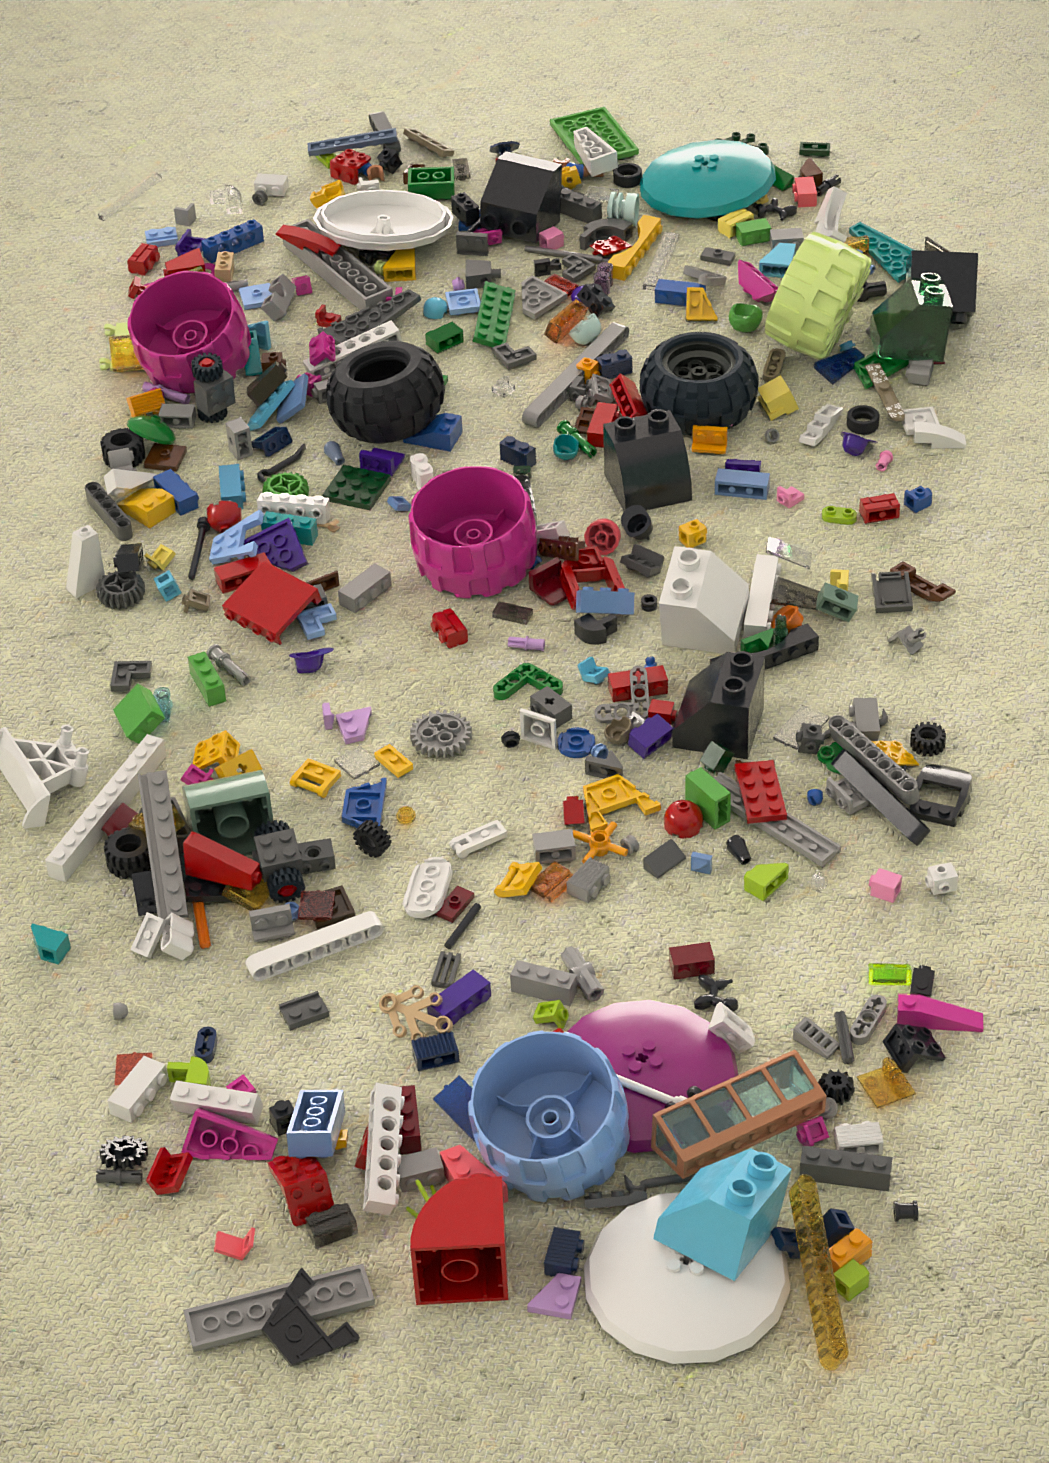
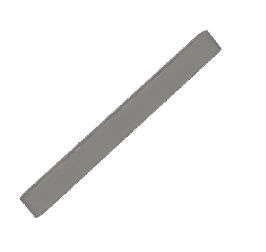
M614 322L611 323L524 410L522 422L540 427L570 397L569 386L577 376L584 377L585 382L584 371L577 369L576 365L584 357L596 361V358L603 354H612L628 338L629 327Z

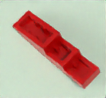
M283 224L275 234L301 250L307 247L317 254L321 250L332 257L341 247V244H337L334 240L324 235L296 226Z

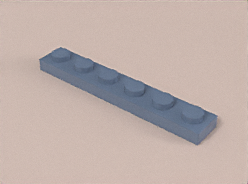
M396 128L310 142L307 143L309 156H319L321 154L345 151L346 149L393 143L398 141Z

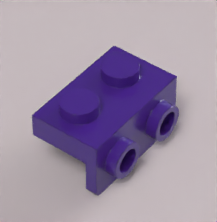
M187 229L175 245L177 255L181 256L197 248H200L202 252L201 241L206 238L192 237L191 229Z

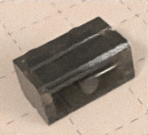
M348 1203L335 1204L328 1210L313 1212L309 1217L305 1218L306 1230L315 1249L358 1234L357 1222Z

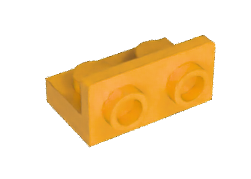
M693 425L692 452L726 454L728 427Z

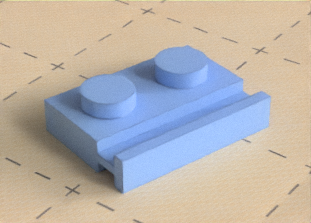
M176 227L145 231L148 245L160 247L175 245L178 242Z

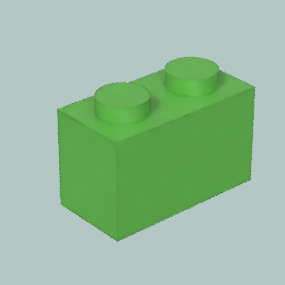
M766 218L736 223V238L741 246L769 242L770 230L772 228Z

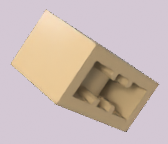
M218 252L214 269L215 277L222 282H231L235 269L234 252Z

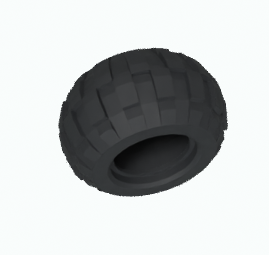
M401 341L378 342L353 351L337 364L335 370L330 375V379L327 381L326 389L329 413L339 429L359 441L377 444L400 441L422 431L436 418V414L440 411L441 405H443L445 394L442 371L432 355L421 347Z

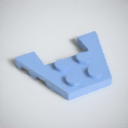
M261 510L254 512L213 538L209 557L210 562L214 565L231 561L230 558L237 557L239 560L244 559V555L256 556L258 545L255 541L244 545L247 530L262 524L263 512Z

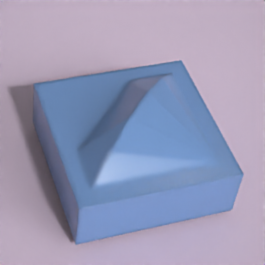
M403 496L388 497L387 503L396 511H410L411 504Z
M692 852L691 871L711 874L712 855Z

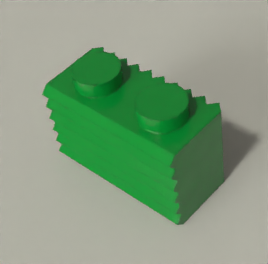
M452 321L439 328L430 330L425 333L426 345L437 354L445 350L447 351L450 347H455V345L464 342L463 329Z

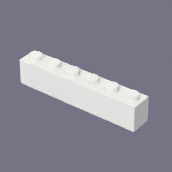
M759 554L756 556L744 622V638L771 629V622L769 621H773L774 598H777V587L775 586H779V575L781 574V564H778V556Z

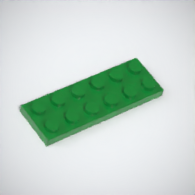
M485 281L472 342L488 347H495L506 343L516 290L497 285L494 282Z

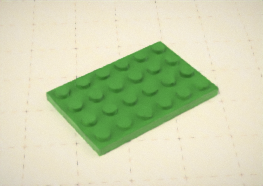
M604 106L550 119V126L583 166L585 165L575 149L573 131L588 127L616 150L617 160L639 154L638 147Z

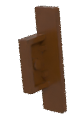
M558 536V539L540 538L538 544L539 556L557 557L571 561H578L579 549H585V541H579L578 537Z

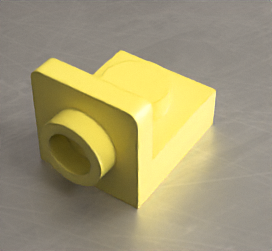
M831 569L830 584L848 591L849 570Z

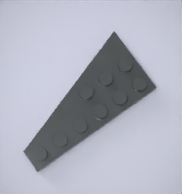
M408 289L392 296L391 300L385 303L381 301L371 309L367 307L345 317V320L339 323L334 321L330 323L331 326L325 329L323 327L318 328V334L324 331L327 335H331L335 340V344L338 345L392 320L393 322L420 302L421 297L419 294Z

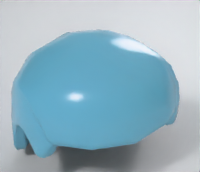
M438 297L427 299L423 306L424 316L430 319H441L444 313L447 314L448 310L447 302Z

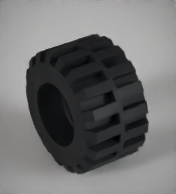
M128 428L111 430L101 438L100 444L103 461L109 468L111 467L107 454L108 451L129 448V451H133L134 455L133 467L138 466L145 459L143 437L135 434Z
M122 828L120 831H115L113 835L110 834L108 840H105L104 853L107 867L111 874H114L116 877L121 876L122 879H132L133 873L151 869L146 831H143L142 828Z

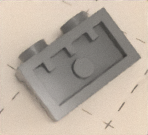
M593 374L586 381L585 389L587 390L586 396L590 400L589 406L593 405L595 399L602 403H612L614 399L609 386L612 383L610 379Z
M290 904L249 911L254 942L295 934Z

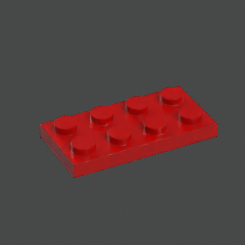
M767 760L735 764L734 770L747 824L787 820V812L774 761Z

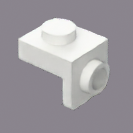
M362 177L359 178V183H357L358 192L380 190L378 180L363 181Z

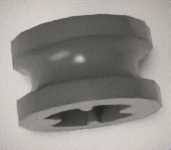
M257 190L252 196L253 202L257 205H263L268 199L267 194L263 190Z

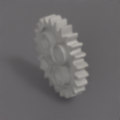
M436 710V714L429 711V716L422 714V719L417 718V723H412V728H410L412 746H416V751L421 750L422 755L428 753V757H431L433 754L436 758L439 755L446 758V754L453 757V752L460 754V749L465 750L466 745H470V740H472L470 721H466V717L461 718V713L454 715V711L447 713L444 710L443 713H440L439 710Z

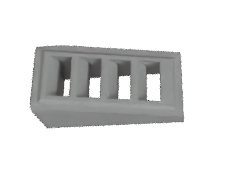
M804 1017L793 1029V1040L826 1059L840 1047L839 1042L807 1017Z

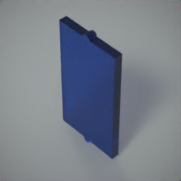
M459 1075L449 1085H444V1089L433 1098V1101L475 1142L468 1113V1102L471 1100L473 1088Z

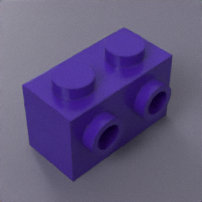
M656 714L652 718H647L640 727H635L631 730L628 745L645 759L671 740L673 727L660 715Z

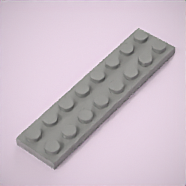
M364 1264L310 1277L315 1282V1286L298 1299L314 1321L375 1305ZM292 1282L183 1310L193 1352L264 1334L261 1331L264 1324Z

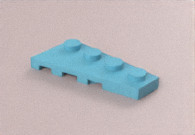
M292 380L283 381L256 409L247 424L250 431L263 426L295 386Z

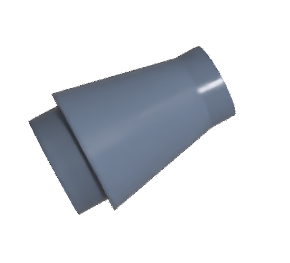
M335 441L327 442L324 446V453L336 465H342L345 459L339 444Z

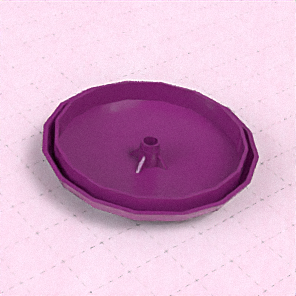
M653 1000L613 1003L583 1016L567 1031L580 1036L582 1040L594 1048H599L607 1056L617 1075L674 1098L675 1096L688 1098L687 1090L691 1086H697L702 1091H705L739 1075L735 1053L726 1041L708 1029L710 1022L685 1007ZM623 1087L629 1113L628 1127L630 1139L627 1151L632 1153L654 1151L651 1148L653 1114L665 1109V1103ZM731 1098L718 1104L717 1107L720 1106L727 1115L731 1111L734 1100ZM673 1128L672 1135L679 1146L684 1145ZM669 1142L659 1148L661 1151L673 1150Z

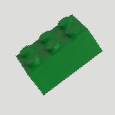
M454 166L408 168V192L424 195L433 200L451 199V196L455 195Z

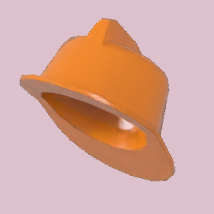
M786 605L773 616L771 628L789 634L791 629L802 626L804 617L799 612L797 606Z

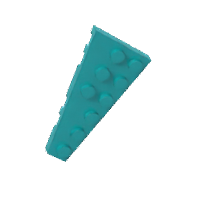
M862 222L849 227V234L898 283L905 279L906 259L914 249Z

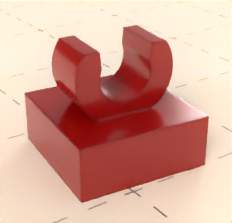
M134 277L129 286L128 297L134 299L136 294L140 295L146 289L145 285L140 284L141 278Z

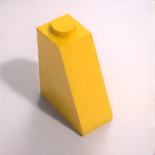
M415 248L400 249L393 253L383 266L384 282L416 280Z

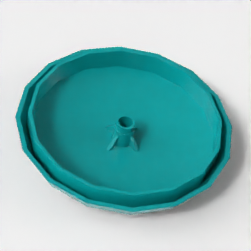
M716 139L692 142L668 150L653 160L642 175L640 193L641 197L651 208L671 216L688 218L723 216L746 208L765 196L776 180L775 167L772 161L759 148L740 141Z

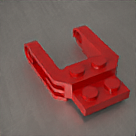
M597 546L579 549L578 561L564 560L561 564L559 579L572 610H576V591L580 590L579 582L600 581L604 579L607 587L611 588V591L618 592V588H625L614 560L606 556L602 558Z

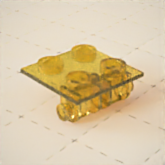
M889 1057L883 1059L882 1068L857 1076L858 1081L876 1108L916 1095V1092L900 1068Z

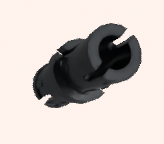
M835 174L816 187V191L819 192L817 196H821L828 189L840 184L841 178L839 175Z

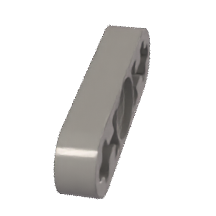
M872 995L868 998L850 1028L852 1043L863 1045L869 1041L886 1012L887 1001L883 996ZM871 1017L874 1021L865 1022L863 1018Z

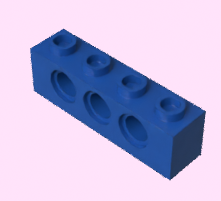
M253 219L234 226V228L222 231L215 236L208 237L201 241L203 257L210 263L216 262L218 252L227 251L236 254L264 242L263 228L260 223Z

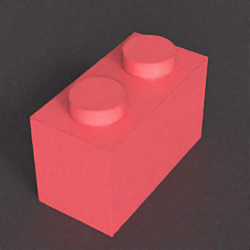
M795 178V184H792V193H794V202H797L798 208L817 206V191L814 178Z

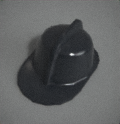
M641 505L628 507L621 516V524L627 535L637 540H649V535L653 530L649 514Z

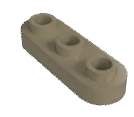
M775 348L770 350L763 369V380L765 382L780 376L786 359V352L783 349Z

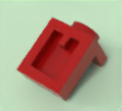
M324 304L315 312L317 326L327 328L334 321L337 323L342 321L341 315L326 312V305Z

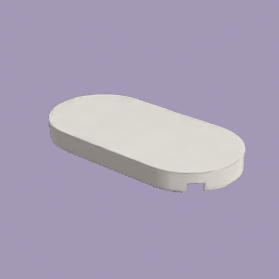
M431 857L424 860V863L421 865L419 863L413 869L403 899L404 909L409 916L414 918L429 917L438 912L443 906L453 874L451 864L446 859Z

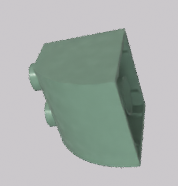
M262 770L182 786L186 816L191 832L199 833L244 856L252 855V851L256 850L254 841L256 828L261 827L262 823L266 825L267 821L273 823L270 792Z

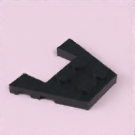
M303 1268L298 1271L261 1330L291 1367L357 1342L360 1339L359 1335L347 1321L331 1335L327 1336L300 1304L298 1299L315 1286V1282Z

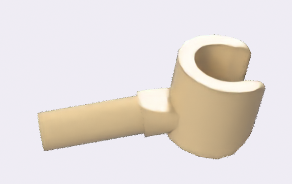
M337 519L330 523L317 524L319 527L328 528L333 533L341 528L337 526L339 523Z

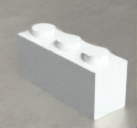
M143 1056L107 1100L110 1114L133 1123L137 1116L142 1114L149 1101L154 1099L161 1086L166 1084L168 1080L166 1065Z

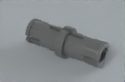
M118 1168L117 1170L97 1169L96 1171L98 1173L96 1174L97 1183H116V1185H122V1183L142 1184V1170L122 1171V1168Z

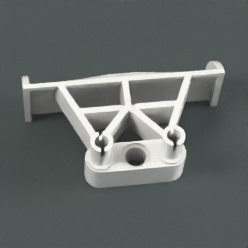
M70 725L61 726L60 738L56 741V744L15 739L6 727L0 729V770L27 810L22 822L24 829L45 826L51 793L68 784L75 787L85 785L88 772L86 762L89 751L85 747L75 748L71 741L74 729Z

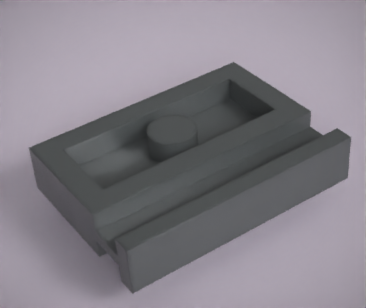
M456 232L457 254L488 256V233Z
M318 991L279 1004V1010L290 1031L329 1017V1011Z

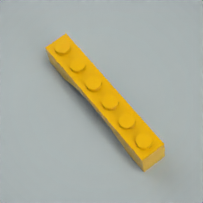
M648 215L641 217L637 223L639 239L629 249L611 257L607 263V277L625 281L631 275L634 267H637L640 259L644 257L651 244L661 234L663 229L661 218Z

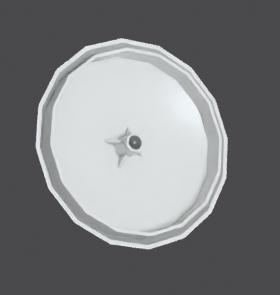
M394 190L359 191L339 196L319 207L313 217L321 234L334 240L337 244L358 249L382 251L412 249L433 243L447 234L454 218L446 206L427 196Z
M679 1193L659 1194L628 1206L599 1232L584 1264L586 1300L603 1330L637 1354L671 1364L716 1362L751 1348L779 1321L790 1292L787 1256L784 1251H780L777 1248L772 1235L738 1278L733 1281L653 1239L658 1218Z

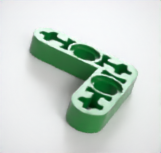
M531 663L519 665L493 686V696L497 700L508 699L527 683L539 690L548 686L559 695L563 693V682ZM543 678L545 680L537 681L536 679ZM518 680L517 683H511L510 681Z

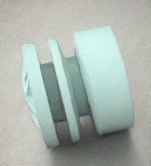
M611 192L607 205L608 218L624 219L631 222L633 227H636L639 217V194L628 193L624 200L622 192H619L618 197L616 192Z

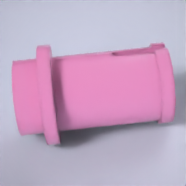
M885 450L880 453V459L876 463L877 470H886L888 464L893 460L892 452Z

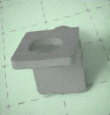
M909 625L895 633L887 641L890 642L899 638L910 655L923 647L921 640L926 638V632L920 634L924 629L918 628L914 631Z

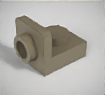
M190 588L188 594H184L182 598L183 612L187 613L189 606L207 612L211 595Z

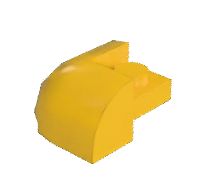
M341 179L321 186L322 189L318 192H312L310 201L318 209L333 199L345 195Z

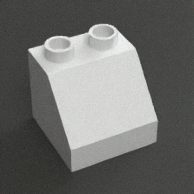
M674 546L659 601L662 645L722 654L726 652L736 653L749 600V584L712 551Z

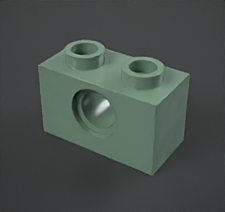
M825 582L817 595L816 609L850 622L857 611L859 596Z

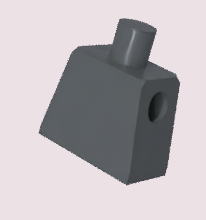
M466 259V289L483 288L485 281L492 282L494 278H501V269H492L491 261Z

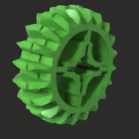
M278 472V475H272L271 478H267V481L264 482L262 493H287L294 496L303 494L308 496L309 486L307 479H304L302 475L299 476V473L284 472L280 474Z

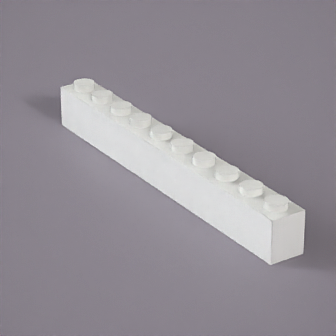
M147 734L45 859L50 878L63 882L70 878L105 834L101 830L104 824L122 802L128 805L140 790L138 774L145 775L149 772H154L167 755L164 739Z

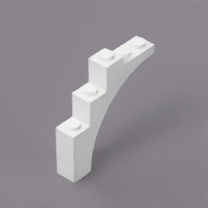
M835 186L828 189L814 222L817 224L815 232L843 243L846 241L847 236L838 232V221L847 195L846 192Z

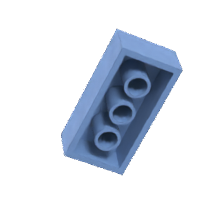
M300 1090L286 1133L289 1157L327 1158L333 1156L345 1116L343 1090Z

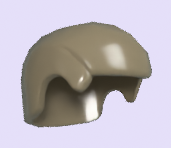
M622 716L621 720L614 718L604 730L606 740L616 745L628 742L629 733L633 729L631 720L626 716Z

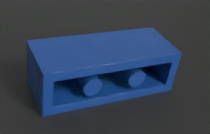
M658 279L655 287V303L686 306L687 287H701L706 292V285Z
M171 469L153 476L154 488L163 489L174 496L175 509L180 516L199 508L197 492L193 491L188 483L184 482Z

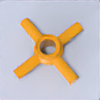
M611 821L605 830L592 832L591 836L576 830L573 831L575 839L589 843L591 848L583 858V864L588 858L602 857L607 855L609 851L624 857L627 856L628 849L610 842L609 837L617 827L615 822Z

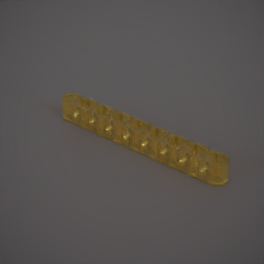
M803 1174L790 1187L789 1198L819 1360L826 1370L834 1371L848 1357L849 1351L817 1184L813 1177Z

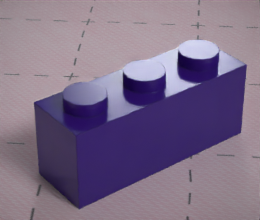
M473 969L439 993L442 996L441 1005L427 1007V1013L436 1018L446 1016L454 1025L458 1020L471 1013L476 1007L491 997V983ZM435 996L433 998V1003L437 1002L438 996ZM448 1023L442 1025L443 1029L448 1027Z

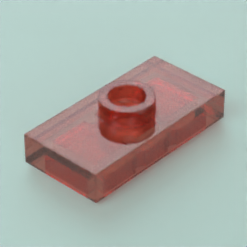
M556 274L544 280L548 284L566 292L568 297L578 287L577 284Z

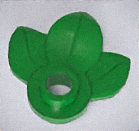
M833 742L830 746H822L817 752L818 760L826 764L827 769L831 772L841 774L831 762L843 748L836 742Z

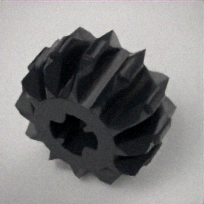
M830 1069L828 1074L822 1073L821 1079L818 1081L826 1097L834 1099L836 1103L843 1105L844 1101L850 1102L851 1096L855 1092L853 1077H849L848 1072L841 1073L839 1069L837 1072H833Z

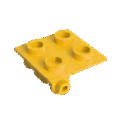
M895 740L872 741L899 766H919L914 756L908 753L900 742Z

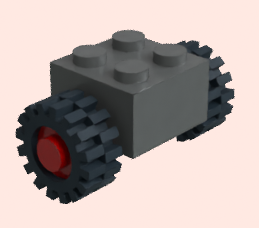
M203 353L202 356L199 354L198 357L195 356L194 360L191 361L193 377L196 378L193 382L197 415L201 421L205 420L206 423L208 421L210 423L216 421L217 423L219 419L222 421L224 417L226 418L228 414L227 407L236 403L233 376L223 369L222 359L217 354L212 355V353L206 355V353Z
M274 820L273 823L267 821L266 825L262 823L261 827H257V831L254 832L255 848L263 880L267 882L269 895L273 901H279V903H283V901L287 903L291 899L295 901V897L300 898L301 894H304L305 884L302 874H304L302 858L294 829H290L288 824L281 820L279 823L277 820Z

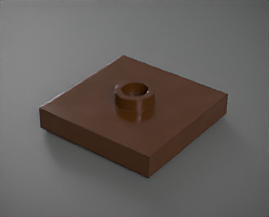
M154 443L144 461V468L165 471L171 469L177 472L187 452V447Z

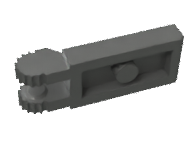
M634 1187L626 1193L623 1189L612 1190L611 1194L602 1195L601 1191L589 1192V1196H584V1205L587 1209L631 1205L648 1199L646 1190L640 1187Z

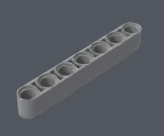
M835 715L829 719L830 734L836 743L850 752L904 803L910 805L919 801L918 785L913 777L843 716Z

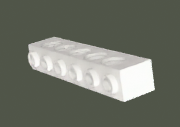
M392 320L336 345V360L334 362L326 357L314 367L310 364V358L303 360L306 372L315 376L321 375L323 380L329 377L337 364L353 351L378 342H402L401 335Z
M376 1083L370 1095L363 1211L390 1215L393 1208H396L398 1205L399 1194H396V1188L400 1182V1174H397V1168H399L401 1162V1154H398V1148L401 1147L402 1135H399V1129H401L403 1124V1116L400 1115V1111L404 1105V1096H401L402 1087Z

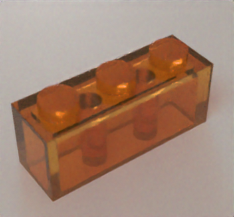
M575 299L549 321L544 335L557 344L570 333V330L576 324L584 320L588 307Z

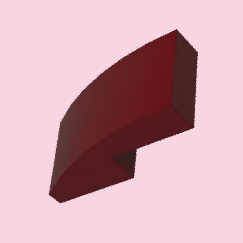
M122 802L101 830L109 836L110 834L113 835L117 830H122V828L127 829L138 813Z

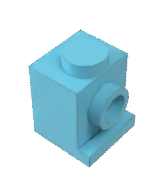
M170 570L154 578L157 588L166 602L182 593Z

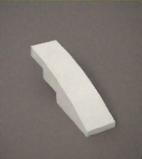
M827 404L817 411L814 420L807 424V430L800 435L799 442L816 446L834 426L843 412V408Z

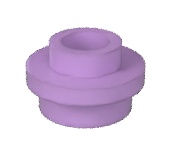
M456 277V279L452 280L454 291L465 289L463 279L461 280L460 277Z

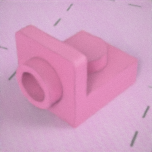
M781 486L777 487V501L787 508H791L804 500V494L792 486L788 489Z

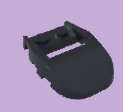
M937 764L926 765L916 779L919 792L923 783L960 790L956 807L919 799L917 803L910 804V811L920 820L955 827L957 825V817H962L966 805H969L971 800L972 776L969 772L954 767Z

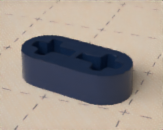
M203 1027L198 1031L194 1048L195 1057L202 1059L206 1064L214 1059L218 1041L216 1030L213 1027Z

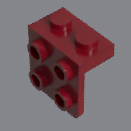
M557 557L528 572L529 589L550 606H554L567 599L559 579L561 575V560Z

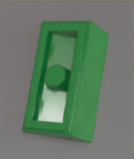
M774 165L776 180L772 186L781 191L792 187L794 176Z

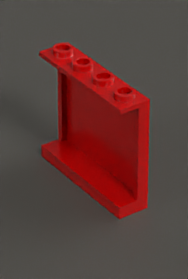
M263 561L224 602L222 607L225 612L224 615L228 620H234L243 628L251 629L256 635L264 636L269 642L281 645L282 642L279 636L310 602L318 605L322 599L316 587Z

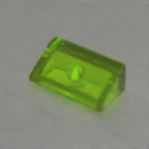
M869 963V984L911 985V966L909 964Z

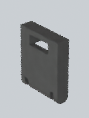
M901 571L879 572V581H876V574L871 573L876 613L909 612L913 610L908 571L904 572V579H901Z

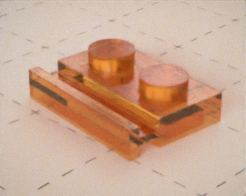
M554 861L537 876L529 890L542 898L546 897L549 899V902H552L567 889L566 882L574 874Z

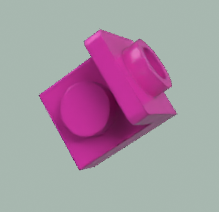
M309 276L291 278L292 283L296 286L295 289L298 296L312 293Z

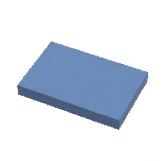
M305 373L293 381L295 386L278 406L276 420L280 424L305 407L308 376Z

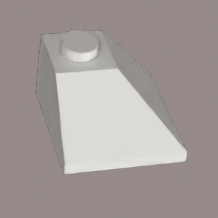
M521 708V739L556 750V719Z

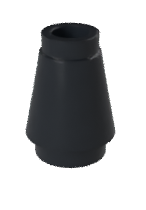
M734 835L726 841L727 850L741 865H746L751 861L752 858L744 838Z

